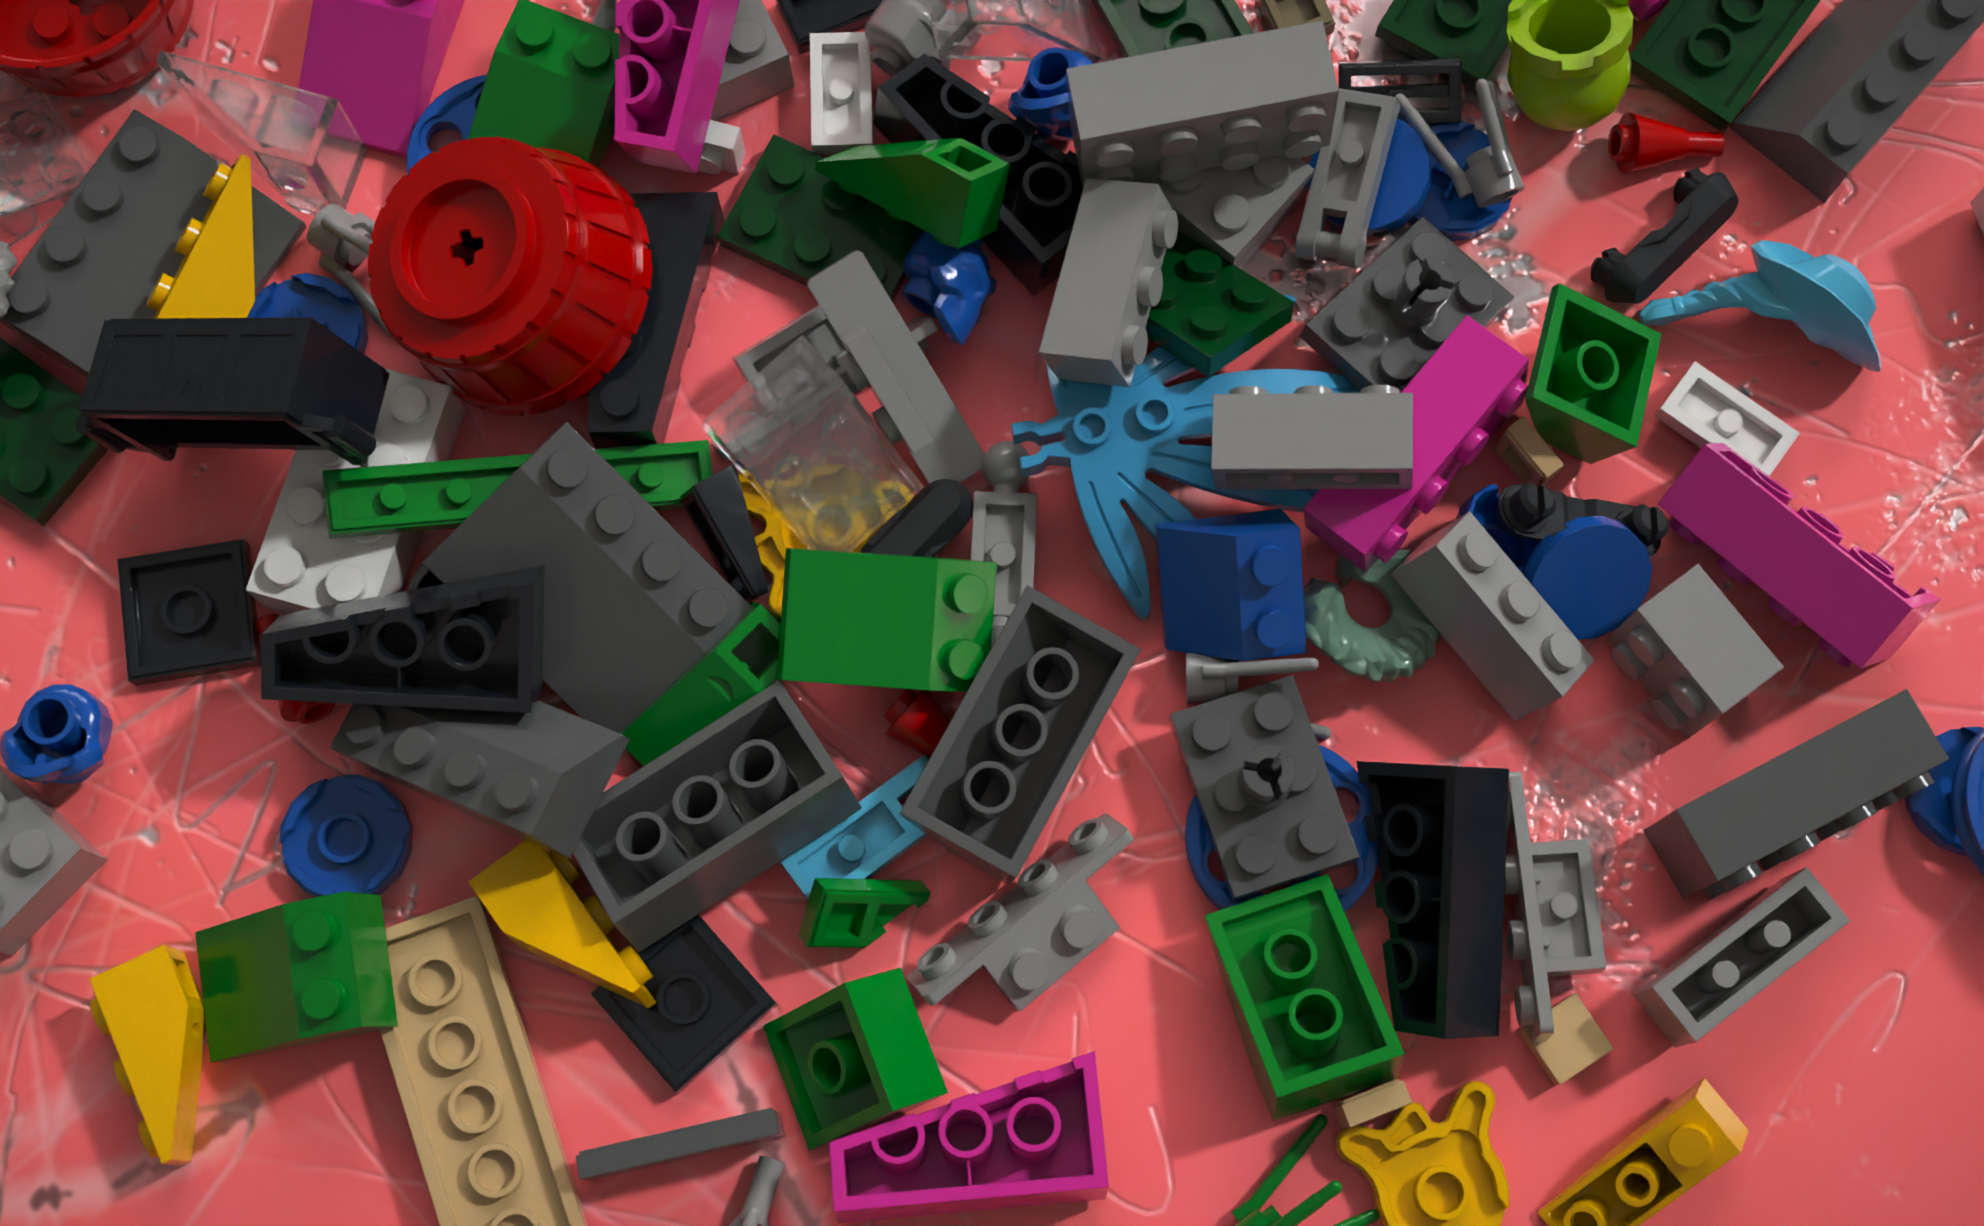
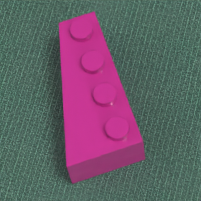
M620 0V2H616L615 26L619 29V59L615 60L614 141L638 163L697 174L740 0Z
M1466 315L1401 392L1413 393L1412 489H1319L1303 508L1305 527L1365 573L1378 559L1383 563L1389 561L1407 538L1408 532L1406 529L1421 513L1427 514L1436 506L1445 494L1449 482L1464 466L1469 465L1478 456L1487 441L1523 404L1529 386L1526 384L1529 359Z
M1724 443L1704 444L1658 502V505L1672 516L1668 520L1669 526L1691 543L1698 545L1703 541L1721 555L1717 560L1718 565L1735 580L1745 585H1748L1751 581L1757 584L1771 596L1767 601L1769 607L1784 620L1796 626L1804 622L1822 637L1818 642L1819 647L1839 664L1850 668L1854 663L1862 669L1891 658L1941 599L1922 585L1912 595L1894 582L1896 576L1892 571L1895 569V566L1874 551L1870 554L1857 546H1853L1851 550L1840 543L1844 539V534L1840 531L1841 527L1823 514L1807 506H1802L1798 512L1788 506L1794 497L1791 491Z
M1095 1051L1072 1058L1071 1062L1042 1072L1037 1070L1014 1078L1013 1082L978 1094L974 1092L950 1100L949 1104L917 1115L913 1113L829 1142L833 1209L838 1223L1105 1200L1109 1189Z

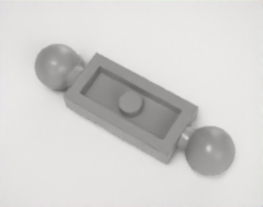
M1013 441L998 442L991 446L984 455L982 470L987 482L994 487L993 492L974 491L971 560L997 563L991 648L1025 587L1028 585L1033 588L1037 494L1019 493V488L1029 479V477L1022 478L1019 467L1020 457L1030 455L1022 445H1014Z

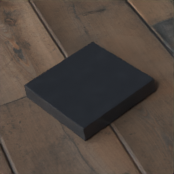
M244 539L117 559L128 681L138 686L261 666L259 632L255 627L257 622L255 598L246 591L252 573L250 545Z
M699 914L646 949L637 952L653 975L650 980L644 983L656 1001L650 1008H646L601 986H598L590 993L678 1094L778 1005Z

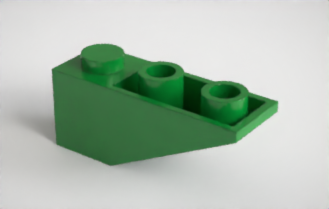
M962 138L854 146L817 161L815 171L837 182L844 191L861 195L883 207L891 217L908 221L932 234L937 242L959 249L997 231L1010 163Z
M750 602L749 604L752 608L712 649L620 733L630 739L625 749L643 766L763 691L777 680L781 624L760 603Z

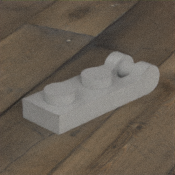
M1338 88L1339 94L1330 146L1320 149L1297 235L1295 251L1297 258L1317 261L1319 256L1336 258L1340 266L1358 269L1364 257L1366 234L1399 114L1400 104L1397 97ZM1328 216L1345 218L1342 234L1325 231Z

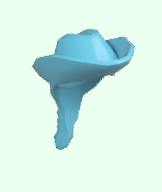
M1766 240L1757 241L1750 246L1757 272L1743 274L1739 278L1731 277L1723 282L1713 281L1707 284L1702 291L1693 289L1683 296L1651 300L1639 313L1641 324L1663 326L1715 309L1745 307L1763 317L1792 320L1810 341L1820 346L1834 349L1846 360L1863 368L1880 372L1882 366L1878 348L1869 325L1876 311V300L1864 275L1856 266L1838 256L1825 254L1814 257L1787 243Z

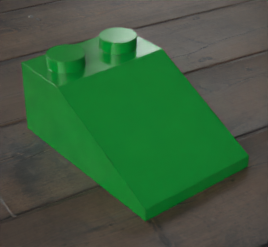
M518 0L495 48L468 139L478 137L515 139L534 148L561 150L599 167L615 133V60L619 59V34L534 2Z
M786 548L777 679L929 691L967 692L991 650L997 563L956 558Z
M1328 874L1204 915L1208 934L1249 1061L1273 1121L1398 1078L1405 1055Z
M343 891L278 905L195 932L211 1063L398 1027L381 895Z

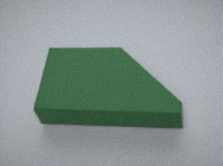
M815 878L798 936L807 947L866 948L886 933L884 925L911 905H916L917 908L928 901L931 892L922 881Z

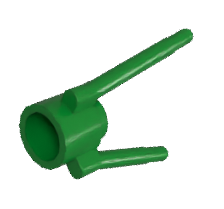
M1320 1114L1314 1118L1251 1197L1232 1211V1214L1238 1220L1233 1226H1297L1342 1191V1184L1335 1180L1312 1194L1282 1217L1273 1205L1269 1206L1262 1213L1260 1211L1262 1206L1328 1123L1325 1115ZM1370 1209L1333 1226H1367L1379 1219V1213L1375 1209Z

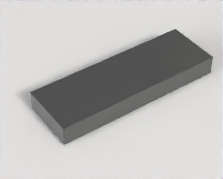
M768 1108L579 1151V1155H576V1162L580 1180L592 1181L784 1137L785 1133L781 1113L773 1108Z

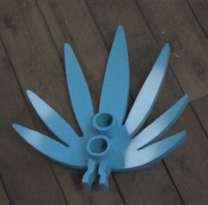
M1284 295L1290 300L1294 301L1295 305L1296 299L1293 296ZM1158 346L1144 358L1141 365L1135 366L1130 387L1060 380L1046 363L1049 386L1058 415L1042 424L1034 421L1011 424V434L1014 445L1025 441H1033L1039 446L1042 445L1041 450L1037 454L1020 457L1019 467L1022 478L1041 473L1048 465L1071 467L1079 507L1095 549L1112 581L1140 621H1146L1150 614V588L1146 562L1136 531L1120 503L1124 502L1135 518L1155 540V524L1196 519L1173 496L1148 480L1145 476L1147 472H1155L1180 483L1239 501L1304 513L1303 508L1319 490L1216 489L1211 470L1212 446L1182 445L1178 443L1179 440L1212 437L1213 394H1229L1232 388L1240 386L1261 387L1267 390L1268 394H1293L1297 388L1310 385L1325 386L1332 389L1334 393H1360V390L1343 375L1299 369L1238 371L1199 378L1171 387H1165L1164 384L1196 369L1161 346Z

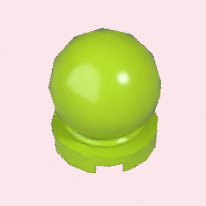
M1512 0L1508 6L1506 33L1507 44L1511 50L1507 80L1517 108L1541 127L1570 132L1591 127L1615 112L1627 89L1631 75V59L1628 48L1632 44L1634 16L1628 6L1629 0Z

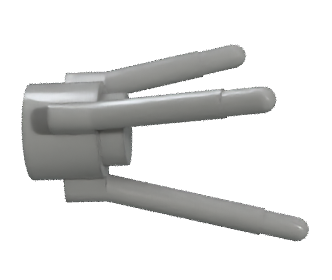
M1482 78L1476 82V90L1490 146L1480 149L1466 158L1469 169L1463 172L1405 95L1401 93L1396 94L1395 97H1397L1400 104V111L1452 179L1459 199L1473 195L1477 206L1484 208L1503 202L1524 190V184L1511 154L1501 105L1493 81H1487Z
M331 203L322 208L313 218L307 232L308 243L322 252L319 265L335 275L373 320L392 337L381 320L372 296L346 268L347 263L356 266L367 258L369 244H372L373 241L371 235L375 221L361 212L353 215L338 204ZM464 260L465 263H466V266H469V265H470L469 262L466 261V260Z
M1186 653L1187 703H1206L1237 693L1239 676L1313 671L1318 668L1319 663L1315 658L1238 662V660ZM1311 723L1315 737L1321 739L1330 738L1332 734L1330 728Z

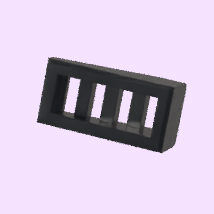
M734 464L692 486L680 496V501L725 580L749 603L769 591L738 472Z

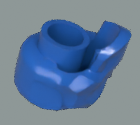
M1059 47L1041 51L1031 60L1022 87L1011 94L1008 101L1009 111L1014 117L1020 116L1038 128L1037 135L1044 140L1073 141L1069 119L1066 69L1093 64V62L1080 52L1065 50Z
M922 230L902 265L903 271L909 280L902 291V296L920 312L938 319L952 343L964 346L975 325L981 319L986 300L996 292L997 280L989 274V262L979 249L982 245L981 239L957 249L937 242L932 234Z
M53 684L34 693L25 702L15 726L4 731L0 741L1 756L8 769L25 780L41 782L43 784H48L49 782L62 784L80 783L89 778L104 764L103 755L106 753L111 738L113 722L108 708L95 695L72 684Z

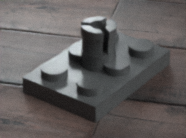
M1422 217L1305 325L1300 337L1358 390L1372 385H1389L1398 388L1401 393L1466 315L1487 328L1508 308L1514 296L1426 218Z
M1293 675L1170 714L1169 722L1233 902L1358 861L1360 856Z

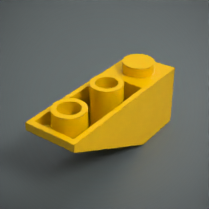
M241 154L233 161L230 167L220 162L203 193V196L212 200L203 221L200 222L194 218L189 220L174 251L184 255L174 277L162 273L146 303V307L156 311L152 319L247 318L255 303L251 158Z
M524 840L468 881L502 932L522 950L646 1008H650L656 1003L644 985L653 977L652 973L631 945L622 951L618 949L608 934L615 928V925L612 923L602 903L594 894L587 900H584L573 885V882L582 875L571 859Z
M161 945L90 978L89 981L96 996L95 999L90 1001V1009L100 1031L105 1036L111 1035L120 1057L114 1061L116 1077L122 1089L129 1097L135 1095L144 1120L138 1122V1131L145 1149L151 1157H159L161 1164L183 1166L192 1162L206 1020L203 997L185 952L167 945Z
M1703 1078L1650 1117L1542 1207L1538 1214L1548 1226H1639L1741 1153L1749 1130L1708 1081Z

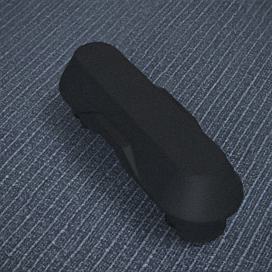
M1699 168L1686 171L1684 173L1685 177L1679 178L1673 188L1674 200L1680 204L1676 207L1675 216L1663 228L1651 231L1626 256L1613 247L1603 251L1602 258L1598 257L1593 261L1590 269L1591 280L1605 288V297L1608 301L1613 303H1642L1733 215L1739 199L1725 174L1716 172L1706 175Z
M944 478L931 482L906 506L895 513L869 539L859 553L936 557L966 526L972 517L974 504L970 492L963 484L956 480Z
M1531 482L1513 484L1505 488L1500 494L1497 504L1496 522L1504 534L1538 542L1548 534L1554 537L1559 531L1566 529L1564 523L1575 518L1605 516L1622 522L1646 546L1648 555L1651 557L1658 551L1661 538L1666 536L1669 528L1666 516L1657 507L1649 508L1643 504L1635 507L1600 499L1583 500L1568 497L1563 492L1550 490L1541 484L1537 486Z

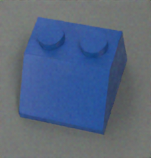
M1282 509L1155 524L1163 636L1166 650L1239 661L1307 653L1300 528Z

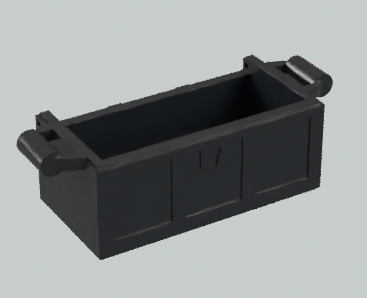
M311 317L104 320L78 410L83 413H81L76 421V430L112 452L121 453L125 449L146 452L163 461L174 459L177 448L193 447L330 450L352 465L367 464L368 456L376 448L374 433L390 374L386 372L385 368Z

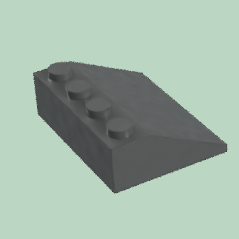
M134 109L12 275L11 279L15 284L6 295L10 307L7 309V315L1 317L0 321L16 336L88 378L104 320L152 319L156 311L146 307V303L162 273L174 277L184 255L174 251L189 220L194 218L200 222L203 221L212 203V200L203 196V193L219 162L187 139ZM252 186L256 297L307 226L302 220Z
M568 422L560 426L422 562L443 584L545 565L543 681L581 718L617 733H621L707 654L752 608Z

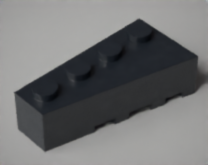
M924 53L878 87L873 124L890 143L962 138L1010 163L997 231L980 239L1026 289L1035 296L1060 276L1083 192L1076 154L1071 150L1065 154L1037 135L1038 128L1020 116L1014 120L989 104L990 97Z
M717 192L629 193L636 203L634 207L639 208L647 227L650 240L648 249L651 250L652 254L651 288L647 291L649 299L644 317L636 335L633 334L630 339L632 340L630 346L608 374L605 373L602 376L603 379L589 390L588 433L596 449L663 444L665 442L681 382L680 373L687 348L691 346L696 327L695 318L702 292L706 290L711 272L710 263L716 240H718L717 236L724 223Z
M545 565L281 614L261 634V699L531 713L542 693Z
M1356 761L1359 783L1369 785L1373 814L1364 816L1368 843H1377L1382 881L1374 882L1377 908H1382L1388 918L1390 939L1383 943L1382 946L1395 1031L1442 1039L1499 1036L1509 769Z

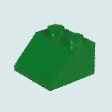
M1559 283L1553 286L1525 399L1537 433L1548 445L1589 464L1637 447L1662 334Z
M901 968L845 982L763 1025L808 1150L821 1147L834 1140L904 1114L948 1093Z

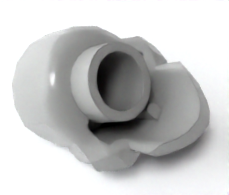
M882 0L865 25V36L874 49L870 54V58L879 68L891 76L900 72L924 53L947 69H950L953 58L975 37L986 19L979 11L952 9L946 0Z

